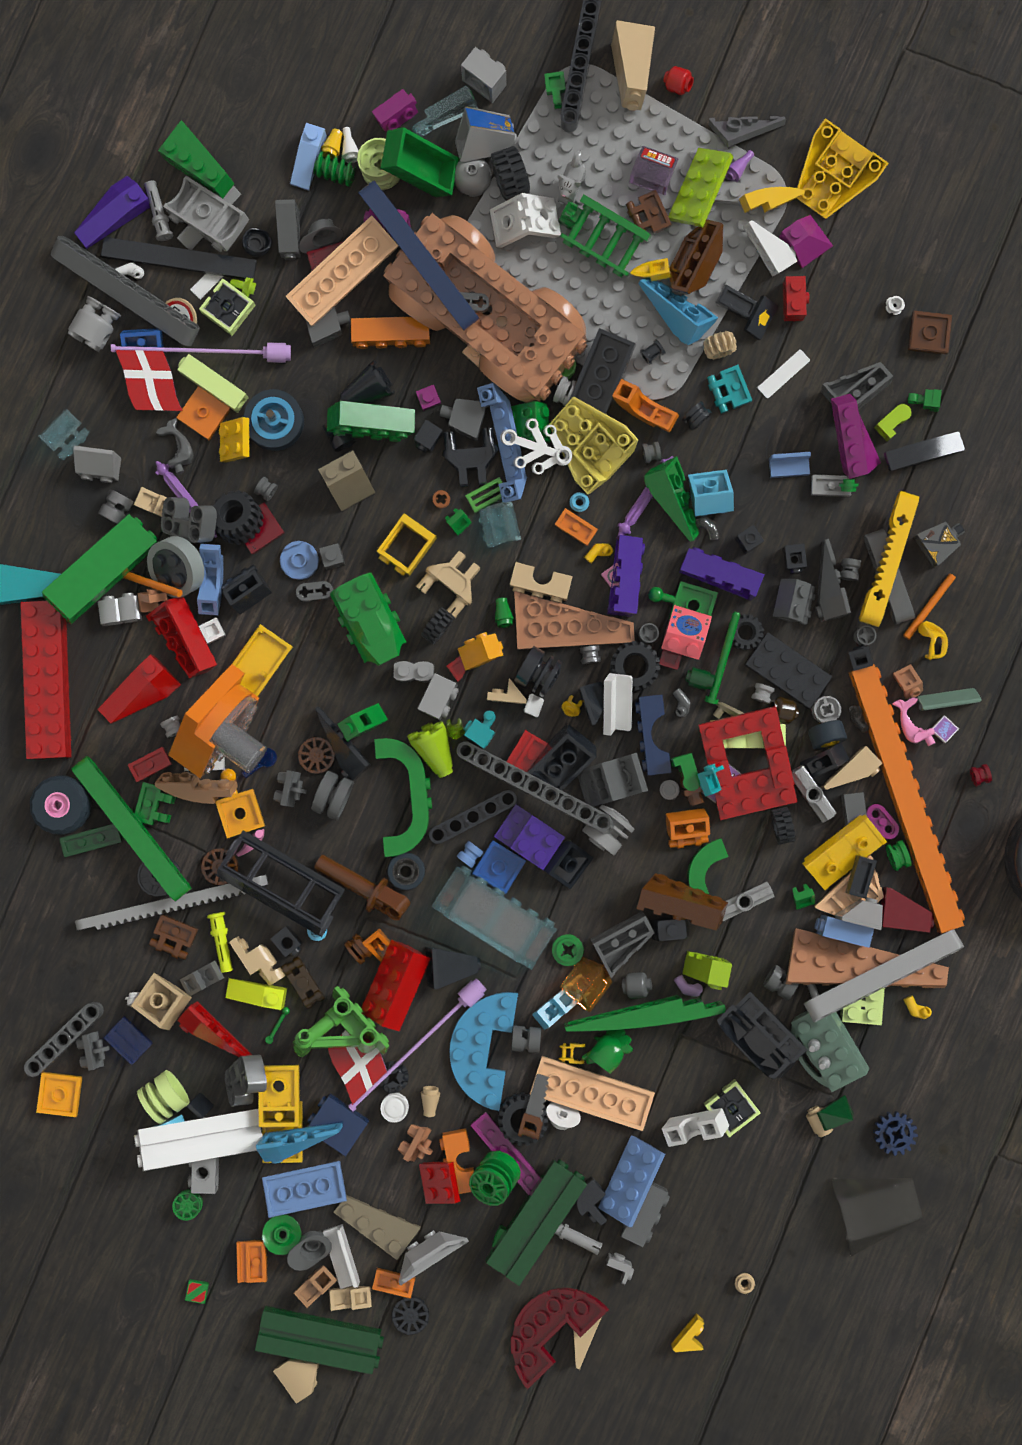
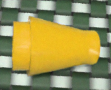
M332 129L321 147L323 156L326 158L330 154V160H333L335 156H339L343 133L338 129Z

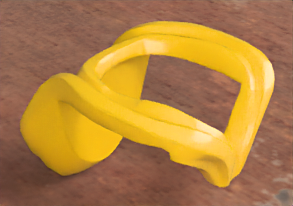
M928 621L921 623L918 627V632L922 636L931 638L929 655H925V658L932 660L944 657L948 648L946 633L934 623ZM937 637H940L942 640L941 654H935L934 651Z

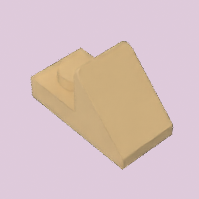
M510 678L507 694L504 693V690L492 689V692H488L487 701L526 705V698Z

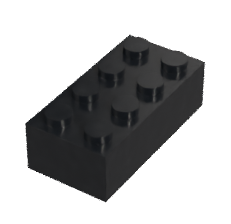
M599 328L569 401L572 397H576L607 415L613 402L612 395L623 378L636 343Z

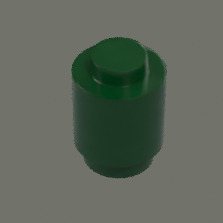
M692 667L691 670H687L685 681L688 682L687 686L706 691V689L711 690L715 675L709 671Z

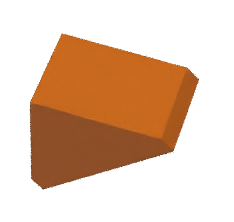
M379 928L362 943L382 962L390 940Z

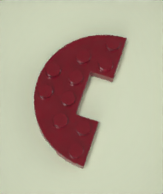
M556 1288L539 1294L525 1305L514 1323L515 1327L511 1337V1354L513 1353L516 1372L527 1390L556 1362L543 1345L566 1323L581 1338L609 1311L605 1304L591 1294L578 1289Z

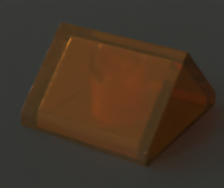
M582 957L559 987L585 1010L591 1012L612 984V980L604 965Z

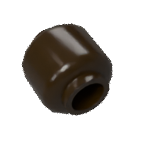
M778 697L770 702L769 707L776 706L780 723L788 725L797 719L799 710L793 700Z

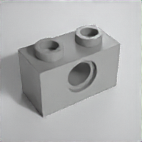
M219 1158L189 1163V1167H192V1175H189L188 1187H191V1193L215 1194L218 1191ZM199 1168H206L208 1171V1175H201L199 1173Z

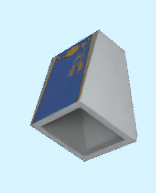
M465 107L455 139L460 162L491 157V153L515 145L517 135L514 132V125L511 122L510 116Z

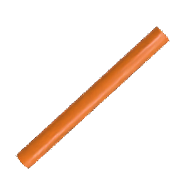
M131 572L123 577L176 597H181L183 594L180 589Z
M949 573L903 634L906 639L910 640L919 625L925 620L956 577L953 574Z

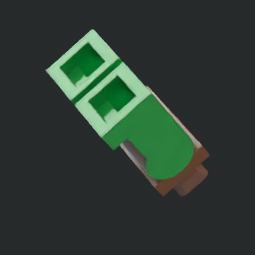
M692 753L671 758V766H677L681 776L682 796H687L689 804L692 806L703 803L701 795L703 790L700 786Z

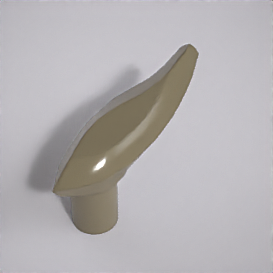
M718 702V708L713 715L720 719L724 712L731 716L744 713L723 702Z

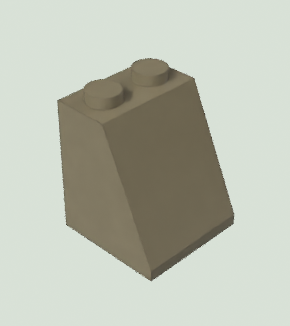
M354 451L318 469L341 511L375 494Z

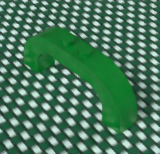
M374 739L376 759H398L407 767L409 772L413 814L411 826L401 835L383 837L385 857L397 856L416 847L426 834L429 825V809H432V798H428L427 790H431L430 778H426L424 764L416 751L410 746L395 739Z

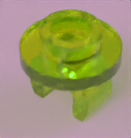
M458 718L457 725H451L450 719L447 720L446 732L448 737L458 739L464 735L465 731L463 730L464 727L460 718Z

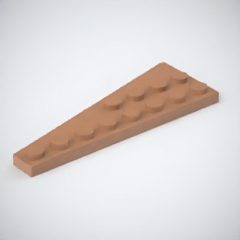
M796 928L793 935L786 984H822L823 986L843 984L900 955L832 939ZM931 964L889 986L945 988L947 986L949 967Z

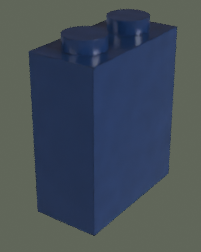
M330 1093L328 1098L325 1096L318 1104L320 1110L317 1114L312 1113L306 1123L309 1124L308 1127L342 1123L343 1127L339 1133L323 1141L346 1156L368 1124L369 1119L356 1110L353 1112L347 1104Z

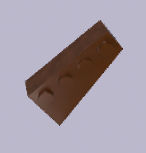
M655 873L642 888L637 909L644 911V908L654 910L653 914L661 915L663 912L672 915L675 920L689 919L691 924L717 930L723 922L728 902L718 896L706 894L700 889L689 887L683 882L669 879L663 874Z

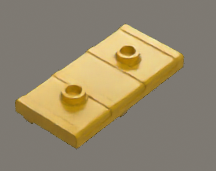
M260 624L232 663L245 673L240 684L258 697L293 647Z
M859 815L805 857V862L802 864L822 888L826 890L853 868L856 855L867 858L879 847L887 843V841L866 815Z

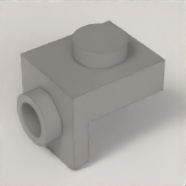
M608 1253L606 1259L607 1266L623 1271L621 1283L625 1285L627 1280H631L634 1272L631 1261L626 1260L625 1256L619 1253H614V1255Z

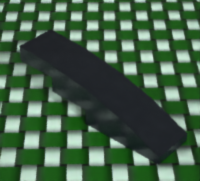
M955 432L885 452L884 457L890 472L964 451L965 448L960 433Z

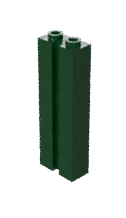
M552 1159L485 1259L488 1265L504 1274L518 1286H520L587 1186V1183L584 1181L585 1176L576 1170L574 1173L568 1170L569 1165L560 1159L558 1161Z
M265 1306L255 1351L373 1374L374 1368L378 1369L380 1356L376 1355L378 1348L382 1349L384 1336H380L382 1329Z

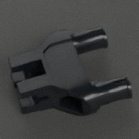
M483 428L481 430L483 446L471 449H456L455 432L450 431V440L448 432L443 433L445 450H443L442 456L459 472L460 487H468L467 471L478 470L479 485L487 484L486 468L499 451V448L495 445L494 428H489V436H487V428Z

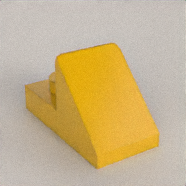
M697 1313L671 1343L672 1349L675 1352L703 1350L702 1344L694 1338L704 1329L703 1319Z

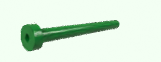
M734 612L731 617L713 686L709 696L705 697V701L718 705L719 702L717 695L739 622L740 613Z

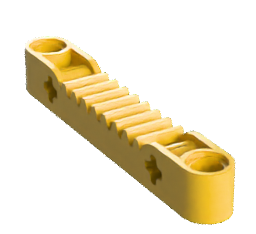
M899 491L889 519L891 529L888 533L890 536L886 538L888 543L884 545L885 551L881 553V556L884 558L879 560L881 566L876 569L879 573L874 576L877 579L872 583L874 587L866 594L859 616L860 622L879 627L919 502V496ZM902 518V522H904V524L899 525L900 521H898L897 519ZM877 592H879V596L881 597L879 600H876V596L874 595Z

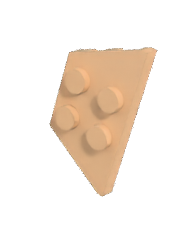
M874 869L867 897L876 899L879 902L884 895L879 884L878 875ZM850 872L814 907L835 916L836 913L859 899L864 901L866 899L845 893L851 875Z

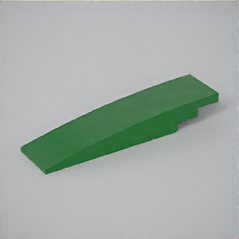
M674 995L565 1022L564 1025L566 1031L631 1029L695 1020L722 1014L726 1009L721 1001L704 1004L700 998H695L682 1002V998L679 995Z

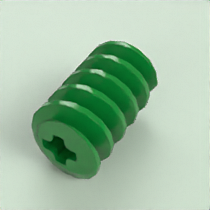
M320 152L314 164L313 174L316 173L319 178L324 174L325 180L331 177L332 182L338 180L341 185L346 181V186L350 187L356 174V167L352 168V161L346 166L345 159L338 163L336 156L333 161H330V154L324 159L323 152Z

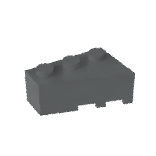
M641 911L591 938V941L612 978L615 972L628 961L636 950L638 951L654 934V931L645 914Z

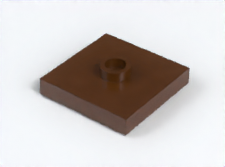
M913 311L908 350L947 355L952 315Z

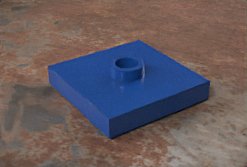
M492 841L472 874L506 894L526 860L497 842Z

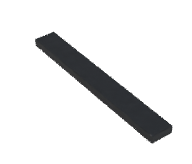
M104 237L101 252L102 258L239 279L254 278L257 261L253 259Z

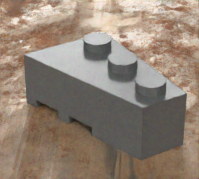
M879 362L860 369L856 373L822 384L821 393L830 403L832 398L851 394L857 400L859 410L891 384L893 375Z

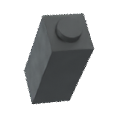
M864 792L841 795L845 826L859 815L867 816Z

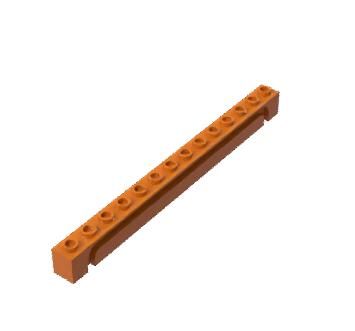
M873 664V666L851 671L848 674L855 688L856 697L877 758L882 762L880 767L927 904L934 917L936 930L939 933H944L964 926L963 920H965L964 914L961 909H958L956 892L951 889V876L944 869L945 859L943 854L938 851L937 846L939 842L937 836L932 834L930 828L932 827V821L929 816H926L924 810L926 808L925 801L918 793L920 789L919 783L912 776V763L910 760H907L905 743L900 741L898 735L900 734V728L897 723H894L892 718L894 711L891 704L887 703L886 697L888 694L885 686H881L879 680L881 678L880 670L878 667L875 668Z

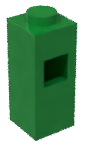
M379 703L350 715L338 723V726L346 740L349 741L377 728L386 722L388 718Z

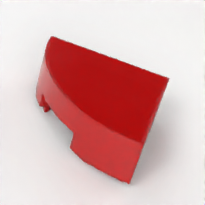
M459 656L447 665L449 671L459 682L465 674L461 657Z

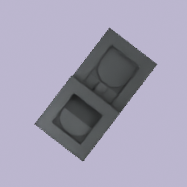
M213 961L180 979V982L186 993L192 996L223 979L224 976L216 961Z

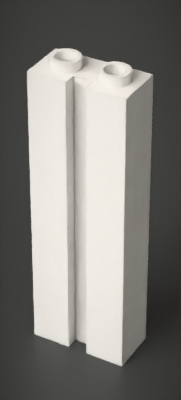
M259 1109L139 1129L137 1130V1135H134L135 1146L140 1149V1155H137L138 1168L142 1167V1171L257 1151L256 1145L263 1136L261 1127H259Z

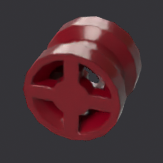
M983 764L979 768H970V776L975 786H980L983 782H992L991 771L987 764Z

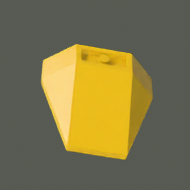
M825 118L813 135L797 189L804 190L805 194L797 199L827 219L877 181L889 163L874 152L863 147Z

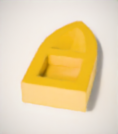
M668 258L643 263L634 268L630 274L637 277L651 278V281L671 278Z

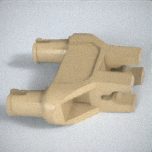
M460 551L449 563L427 567L426 575L416 585L419 590L421 589L426 594L432 584L439 580L454 592L457 598L447 611L452 613L455 618L465 605L468 606L472 603L471 580L480 570V567L473 563L465 574L461 573L457 568L466 557Z

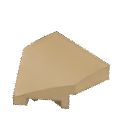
M290 1358L277 1366L273 1372L295 1403H298L314 1391L317 1385L316 1375L319 1364Z

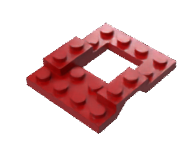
M776 706L698 724L707 765L715 764L716 767L721 765L724 767L723 770L716 772L722 790L714 793L720 820L797 802L793 775ZM761 731L769 768L731 776L723 740Z

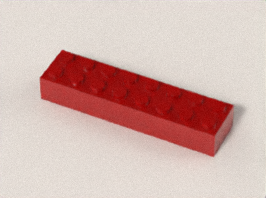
M47 601L21 602L26 759L71 758L66 619Z

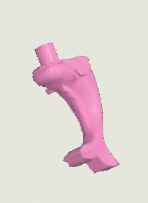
M911 698L906 702L898 700L892 703L901 711V727L908 741L917 744L925 740L928 746L935 743L932 737L935 734L933 728L927 730L914 726L907 716V710L916 704L918 698Z

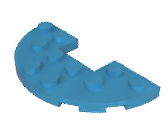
M515 992L496 993L480 999L472 1007H469L457 1022L450 1042L451 1067L460 1087L477 1103L497 1111L500 1110L506 1071L486 1068L492 1030L512 1033L518 993Z

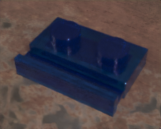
M125 1016L104 1037L131 1065L153 1044Z

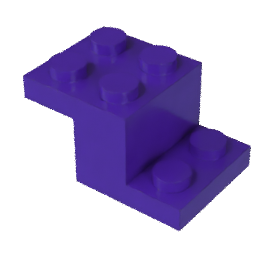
M518 805L513 807L494 836L542 870H544L565 838Z

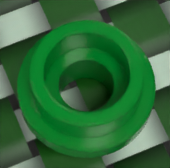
M843 479V483H839V486L843 492H855L859 483H855V479Z

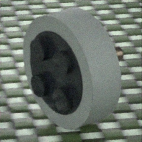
M171 536L157 542L150 548L147 556V566L152 580L182 590L183 594L181 597L197 590L204 580L203 561L197 549L189 541L182 537ZM167 593L168 596H171V597H174V598H179V597H176V596H173V595H170V594Z

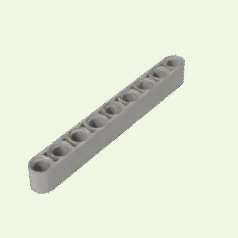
M953 929L804 1003V1006L813 1022H816L964 948V945Z

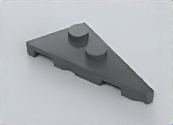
M770 116V120H758V117H728V121H715V118H709L708 125L723 143L729 147L784 126L786 118Z

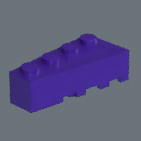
M625 535L616 537L607 614L632 617L637 614L640 574L643 568L641 555L644 554L645 544L642 543L643 538ZM613 578L615 582H619L618 586H613Z
M696 547L687 550L679 573L750 601L756 597L765 575L752 569L744 568L737 563L724 561L719 556L704 554L703 550Z

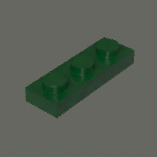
M114 824L59 838L64 857L123 842L121 833Z

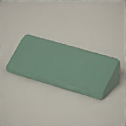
M975 688L917 697L920 711L982 701Z

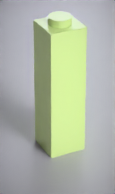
M190 354L180 360L177 370L184 377L226 404L236 413L240 411L249 398L245 392Z

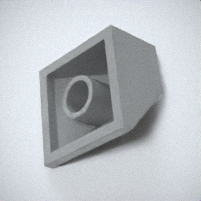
M866 897L865 901L859 899L836 913L835 918L881 930L883 905L877 904L878 900Z

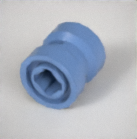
M468 841L465 844L464 852L460 851L457 857L472 868L476 858L480 857L483 851Z

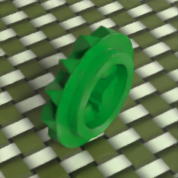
M569 934L558 937L552 947L554 959L564 966H572L578 963L584 952L582 942L576 936ZM562 943L568 947L574 944L571 949L573 957L568 953L561 956L564 951Z

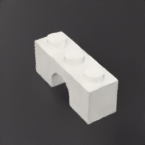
M719 1108L669 1118L662 1131L670 1147L686 1144L689 1139L702 1134L704 1140L720 1138L728 1129L729 1124L723 1109Z

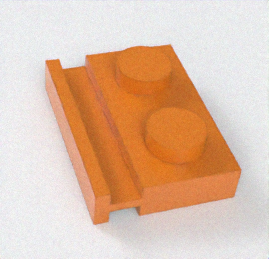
M263 1240L237 1241L238 1283L267 1282V1248Z

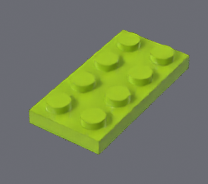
M704 148L697 149L669 213L670 221L698 227L704 226L732 162L733 155L731 153Z

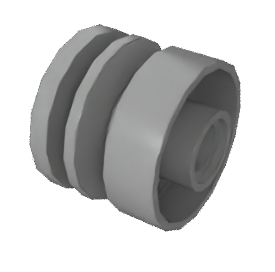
M602 804L600 809L612 818L614 822L613 830L604 834L586 825L582 831L590 837L588 840L604 851L606 849L612 855H615L622 846L616 838L620 836L628 839V836L622 832L625 828L631 833L635 829L624 816L613 808ZM602 819L599 822L600 828H605L608 825V819Z

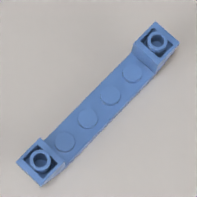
M495 383L478 387L477 390L481 407L490 406L507 481L499 484L502 502L507 503L521 499L527 476L525 467L517 468L513 463L516 457L522 456L520 445H505L501 442L500 435L504 430L511 429L516 434L517 431L510 401ZM506 434L505 440L509 441L511 439L510 434ZM521 458L517 461L518 466L523 464Z

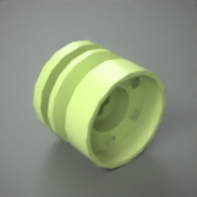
M373 138L361 146L358 151L357 161L366 183L369 184L374 180L381 190H386L396 185L400 179L382 169L380 170L386 139Z
M168 1070L154 1078L155 1085L149 1082L145 1087L137 1091L138 1098L145 1111L158 1124H162L166 1121V1118L173 1116L172 1109L179 1112L190 1103L185 1089Z

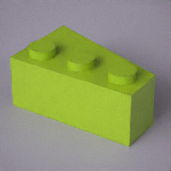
M687 951L682 974L705 982L710 988L722 990V987H728L732 963L724 958Z

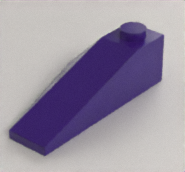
M128 176L124 177L108 189L74 232L86 249L149 209L148 197L134 180Z

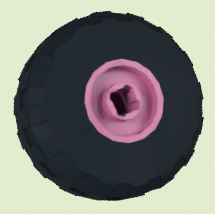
M54 776L43 780L34 789L30 798V813L34 822L41 829L52 834H68L76 831L86 823L91 813L92 805L89 792L81 782L68 776Z

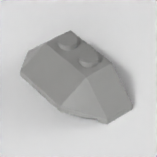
M433 1230L424 1236L425 1241L421 1244H418L416 1241L407 1247L408 1252L405 1253L399 1278L400 1286L469 1242L468 1239L440 1231L435 1233Z

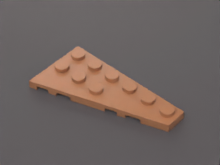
M514 591L518 650L532 649L533 646L537 648L622 644L635 641L633 622Z

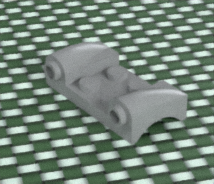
M185 176L177 196L163 206L168 212V218L175 224L179 222L183 224L185 222L209 237L213 242L212 246L219 252H222V250L227 252L249 221V218L243 211Z

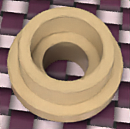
M741 1273L736 1277L735 1287L740 1293L747 1294L754 1289L755 1281L750 1274ZM742 1280H747L748 1284L742 1286L741 1282Z

